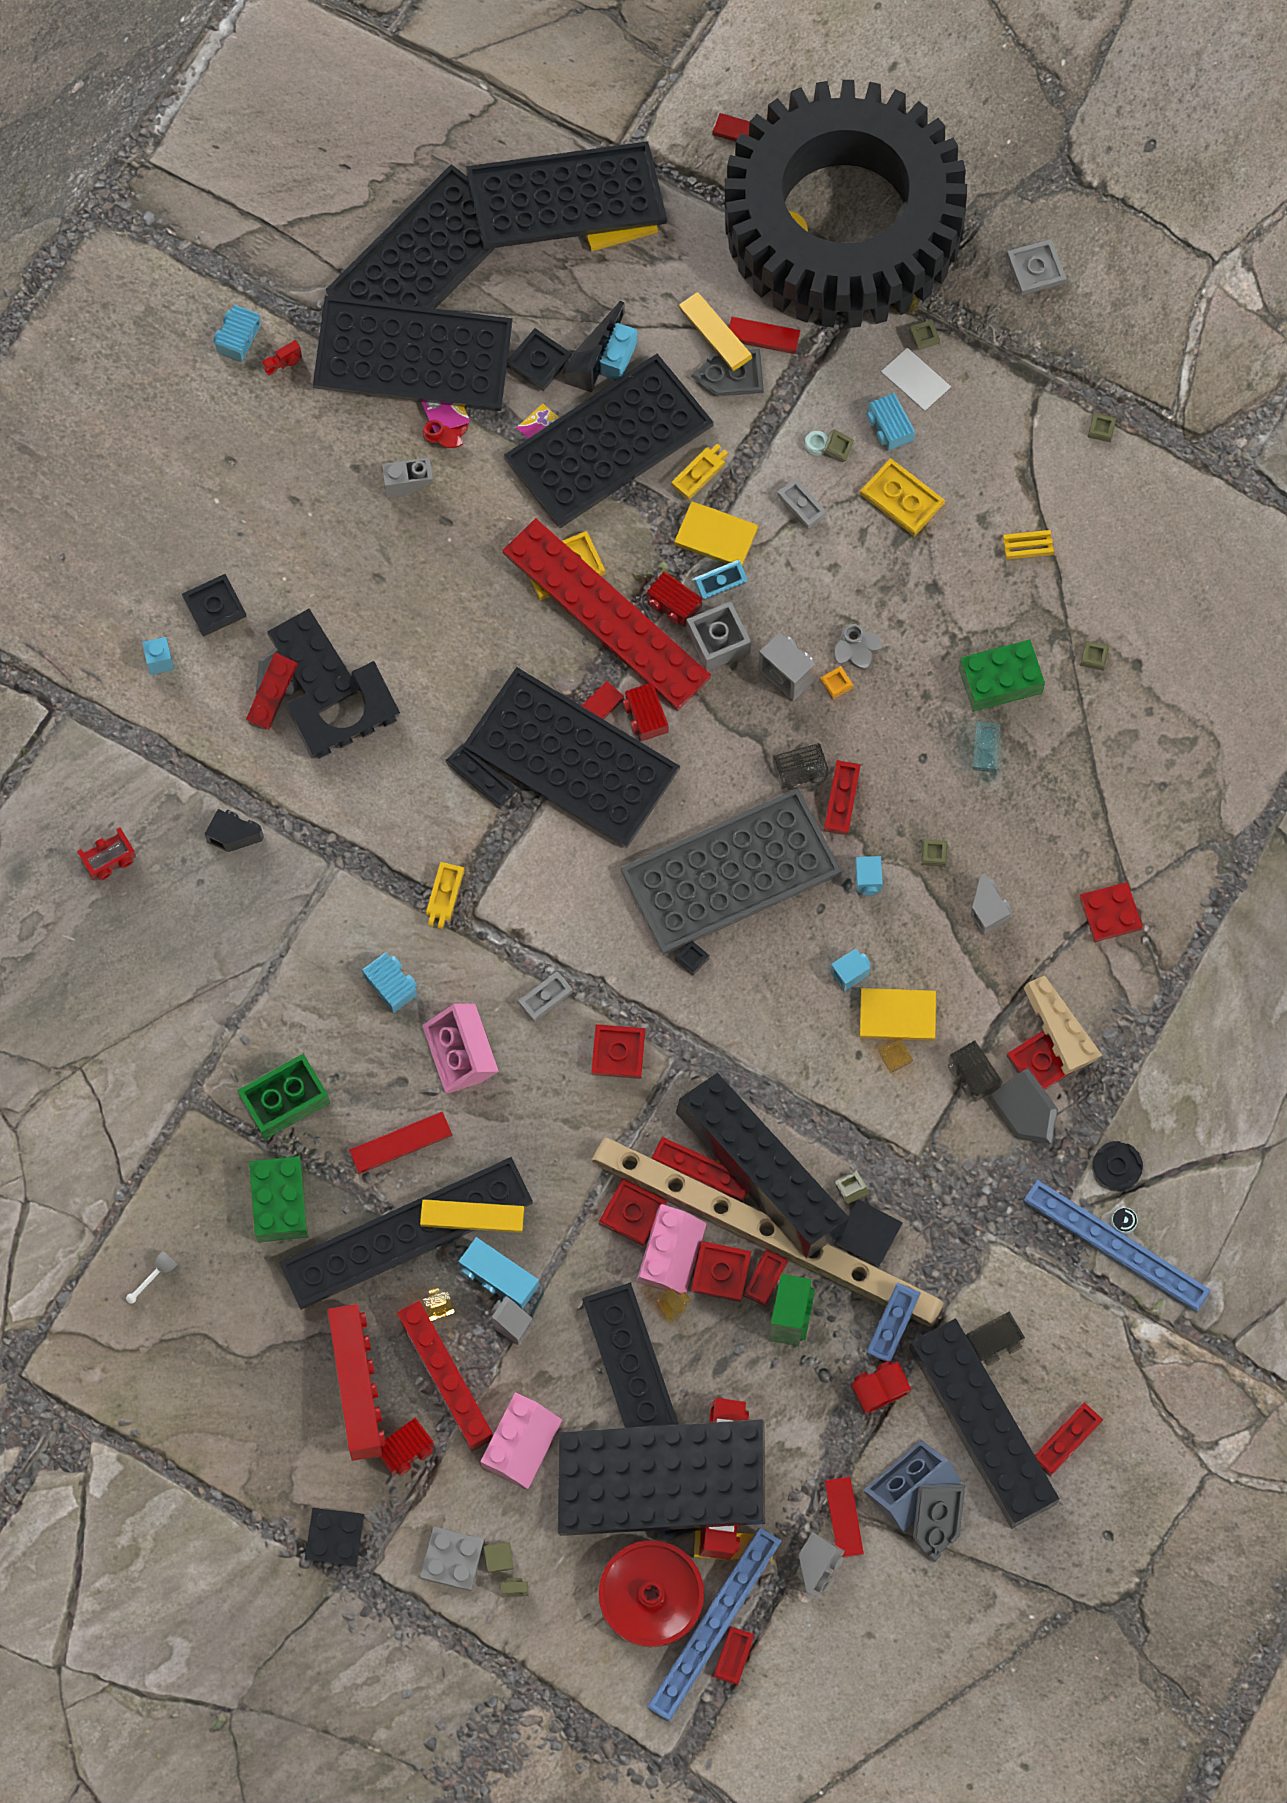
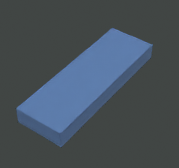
M897 1282L866 1353L885 1362L892 1360L920 1297V1292Z

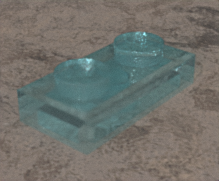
M976 721L972 770L997 772L1001 723Z

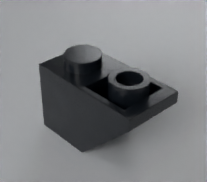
M218 809L205 832L207 843L231 852L261 842L264 834L258 823L252 820L246 822L230 810L224 812Z

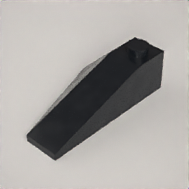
M619 301L577 348L571 360L565 362L562 374H565V384L592 393L600 374L601 356H603L615 324H620L623 319L625 302Z

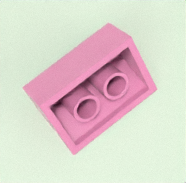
M475 1003L453 1004L422 1025L445 1093H451L482 1083L499 1072Z
M661 1204L656 1213L636 1282L686 1296L707 1223L685 1211Z
M515 1392L480 1461L481 1467L528 1490L562 1423V1419L539 1403Z

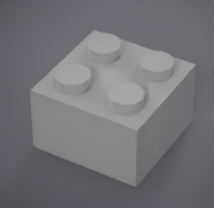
M731 601L687 619L686 631L706 671L750 654L751 641Z
M779 632L759 651L758 670L787 697L794 701L813 683L815 661L807 652H801L792 638L789 636L785 637Z

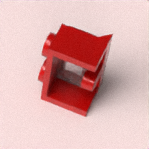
M121 827L116 829L117 834L106 841L104 838L97 840L95 847L84 853L82 849L77 851L80 860L93 881L97 878L99 881L105 880L112 875L111 871L119 866L123 869L134 862L133 858L136 857L135 851Z

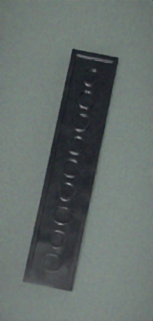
M512 1157L279 1262L300 1310L474 1231L421 1227L422 1200L524 1206V1208L533 1204V1200Z
M631 1282L583 1297L582 1301L624 1428L679 1425ZM701 1528L659 1530L662 1542H667L695 1533V1531H701Z

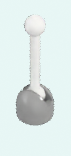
M164 1251L157 1256L154 1272L133 1294L127 1295L126 1301L129 1304H133L136 1301V1297L160 1272H170L178 1265Z

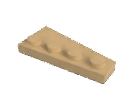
M1045 975L1025 985L1024 990L1036 1015L1041 1016L1044 1022L1042 1028L1046 1035H1050L1054 1043L1052 1049L1056 1057H1060L1064 1064L1061 1068L1065 1075L1097 1061L1102 1056Z

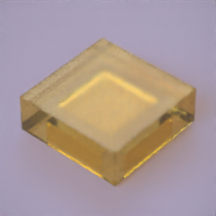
M901 1039L879 1049V1054L890 1073L913 1062Z

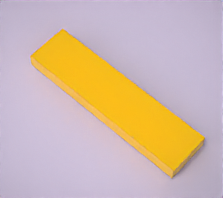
M698 292L679 304L680 310L732 371H735L752 359V355Z
M422 1200L420 1225L421 1227L523 1233L525 1208L524 1206Z

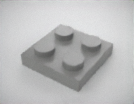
M1052 239L1007 251L1006 256L1021 296L1066 283L1067 278Z
M433 1527L420 1579L472 1591L485 1540Z

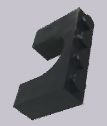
M375 661L355 669L351 673L364 701L363 716L352 726L338 728L326 723L319 715L309 693L286 703V708L311 758L315 756L318 759L326 757L332 753L330 749L338 745L340 749L352 744V739L359 735L364 738L376 732L374 728L383 724L384 727H387L397 722L396 717L400 715V711Z

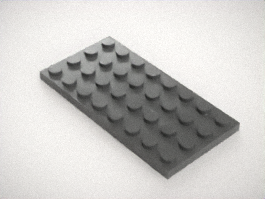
M798 788L621 867V873L663 955L842 874L834 855Z

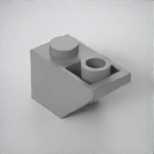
M430 457L382 464L387 498L410 495L433 481Z
M985 873L980 875L971 911V917L983 936L1009 922L1011 915L1009 903L1006 899H1001L997 893L998 887L992 878L988 879Z
M507 1296L502 1302L499 1300L491 1311L493 1315V1329L517 1345H520L533 1326V1319Z
M814 1532L811 1533L800 1551L799 1559L806 1591L818 1596L827 1589L830 1583L829 1577L833 1570L836 1571L841 1566L844 1559L842 1555L845 1551Z

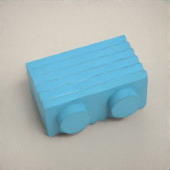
M234 304L231 311L228 310L223 319V328L217 330L213 343H215L218 354L243 362L262 321L260 314Z
M619 323L615 324L603 356H601V376L617 380L624 375L638 342L636 329Z
M895 393L888 394L869 403L868 412L866 413L867 420L871 426L875 425L878 431L876 433L878 441L881 445H885L888 451L914 440L915 431Z
M740 560L695 577L693 582L699 596L705 601L715 595L722 594L724 591L727 592L737 586L744 585L748 579Z
M385 952L362 969L363 977L390 1010L396 1013L397 1010H400L401 1007H404L405 1004L417 996L416 987L418 985L411 975L405 976L400 970L402 965L395 956L390 958Z

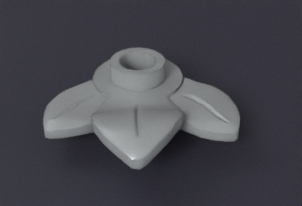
M850 624L843 629L841 640L835 646V657L839 664H843L851 659V662L857 667L867 669L871 663V651L882 649V643L876 634L865 632L857 624ZM855 634L858 638L852 640L849 638V635Z

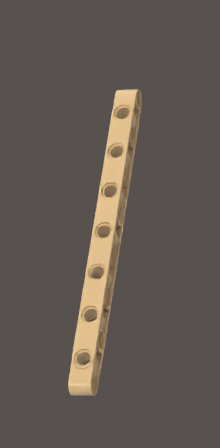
M602 1139L591 1160L598 1167L885 1307L897 1282L914 1289L921 1294L910 1318L925 1326L933 1327L944 1305L937 1297L828 1244L818 1250L819 1257L816 1259H806L768 1215L611 1139ZM627 1161H633L637 1166L633 1170H627L623 1164ZM672 1183H679L682 1189L678 1192H672L668 1187ZM717 1205H724L728 1211L724 1214H718L714 1208ZM763 1227H769L774 1233L766 1237L760 1233V1230ZM857 1271L862 1272L865 1275V1279L863 1281H856L853 1279L852 1274Z

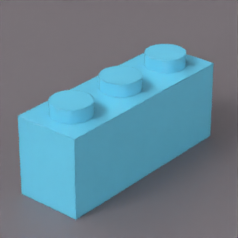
M477 1237L458 1261L459 1268H461L460 1272L470 1280L477 1279L482 1283L481 1287L488 1293L493 1295L496 1292L502 1296V1301L507 1296L522 1310L540 1286L539 1279Z

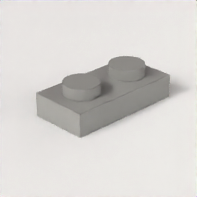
M796 478L778 491L777 496L807 529H810L827 516V511Z
M556 971L521 998L518 1004L535 1022L572 994L573 989Z

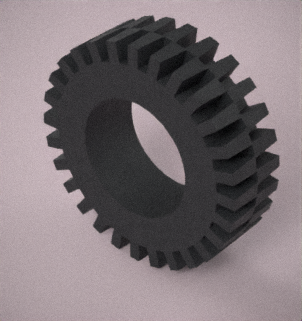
M844 79L842 80L840 98H831L828 81L816 83L814 100L812 102L808 101L802 87L791 91L789 110L778 98L768 104L767 120L758 114L750 120L749 136L743 133L739 135L735 144V156L730 155L727 164V178H725L726 235H728L732 258L738 257V271L744 280L750 276L753 277V291L761 298L772 290L773 307L782 313L791 301H794L796 319L807 323L813 308L821 309L822 326L833 328L837 311L848 312L849 328L861 327L864 310H871L876 324L887 321L890 304L892 303L900 315L907 313L911 310L914 294L922 301H925L932 295L934 280L942 284L948 275L949 263H955L958 256L960 240H962L967 202L966 169L964 160L958 161V145L954 137L945 141V125L939 118L928 124V108L918 101L906 113V93L895 89L887 104L882 103L881 84L869 82L865 99L855 98L854 80ZM851 165L871 170L885 178L897 190L903 203L906 202V207L899 219L882 234L862 242L837 243L818 238L803 229L789 213L785 201L798 182L809 174L830 166Z

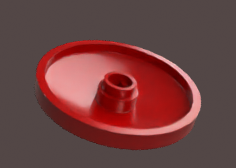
M648 1540L636 1542L620 1550L608 1562L599 1584V1603L605 1621L619 1637L641 1647L666 1646L684 1637L697 1622L704 1602L703 1580L694 1561L683 1550L662 1541Z

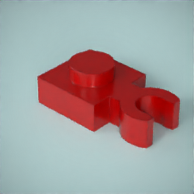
M293 340L275 351V356L262 361L263 369L270 376L280 367L284 369L287 366L295 365L302 358L300 345L296 340Z

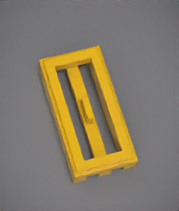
M1051 530L1003 535L1006 560L1054 555ZM1047 546V548L1010 552V549Z

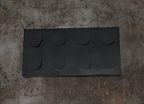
M310 608L267 631V635L279 654L298 662L293 677L303 693H309L318 713L359 692L352 676Z

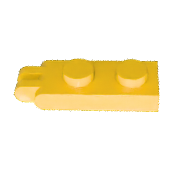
M716 444L712 449L705 448L671 482V487L689 501L724 467L726 463L724 459L729 453L723 450L717 455L722 448L719 444Z
M440 862L426 910V916L430 917L428 926L433 927L436 918H438V928L443 929L445 920H451L465 871L464 867Z

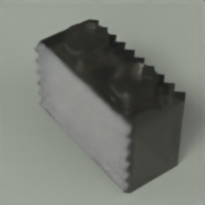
M820 743L773 756L772 763L781 789L794 790L803 783L809 781L813 784L819 783L828 776L829 769Z
M976 1040L955 1051L949 1057L948 1068L954 1077L958 1076L963 1083L961 1085L962 1090L968 1098L972 1097L977 1102L1001 1087L1003 1081Z
M1010 1311L966 1334L981 1363H985L987 1367L999 1361V1355L1008 1352L1010 1355L1022 1348L1021 1343L1025 1340Z

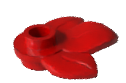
M431 420L423 427L422 435L430 443L438 442L445 448H457L463 445L461 436L467 431L469 423L449 429V426L442 425L440 421ZM432 425L439 426V432L434 433Z

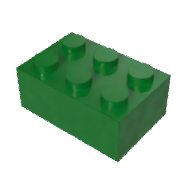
M1030 639L960 658L959 672L973 712L1043 693L1045 681Z
M304 1053L237 1090L240 1100L264 1140L330 1104L326 1090Z
M300 1156L249 1161L254 1232L257 1242L308 1238L303 1166Z
M781 1273L771 1321L769 1341L799 1347L800 1339L806 1340L815 1288H811L812 1279Z

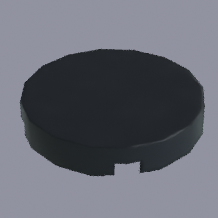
M1112 1141L1104 1144L1097 1150L1092 1160V1172L1095 1180L1102 1187L1110 1191L1122 1192L1131 1189L1138 1183L1142 1174L1143 1161L1140 1153L1132 1145L1121 1143V1141Z

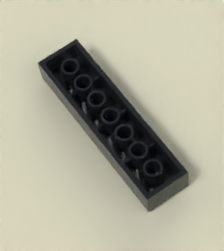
M718 1072L679 1098L676 1114L806 1259L845 1232L849 1216Z
M955 1318L913 1340L910 1343L909 1350L1011 1529L1057 1505L1060 1498L957 1319Z

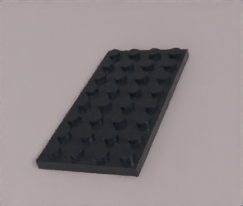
M648 141L466 166V174L483 250L667 224V215Z
M451 164L326 288V294L335 297L436 309L495 249L483 250L467 176Z
M325 295L313 388L501 411L513 318Z
M656 353L504 454V459L556 525L562 528L713 427L714 422L659 354Z
M518 667L512 672L463 744L464 748L477 755L483 761L625 848H628L680 770V765Z
M763 1419L559 1432L558 1534L560 1536L765 1524V1422Z

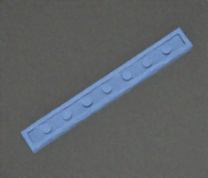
M1039 1180L1035 1182L1023 1201L1031 1208L1196 1313L1211 1291Z
M761 1527L758 1528L647 1708L667 1721H671L782 1542L780 1539Z

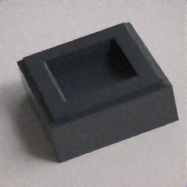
M691 941L675 956V961L690 974L694 975L709 960L710 955L695 942Z

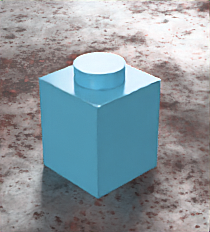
M166 637L142 642L150 675L174 670Z
M881 856L856 857V893L872 896L876 895L877 892H881L883 884Z
M854 949L832 963L830 972L842 989L846 991L869 976V966H871V963L864 953L860 954L857 949Z

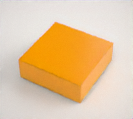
M841 666L820 677L822 685L832 700L850 691L854 686Z

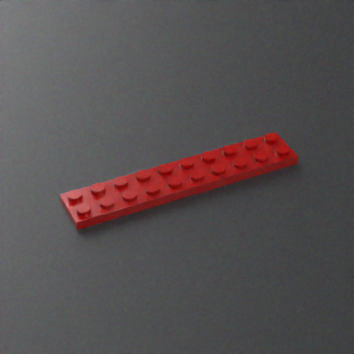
M537 518L502 550V553L641 679L647 684L653 683L656 692L677 711L711 678V674Z

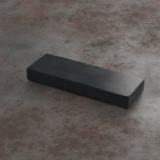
M463 743L446 759V763L499 809L516 793V788L477 755L464 748Z

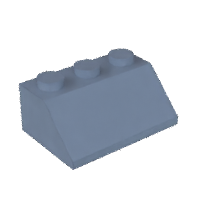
M920 1440L864 1489V1492L889 1521L904 1532L915 1522L918 1487L920 1485L959 1484L961 1479L948 1459Z

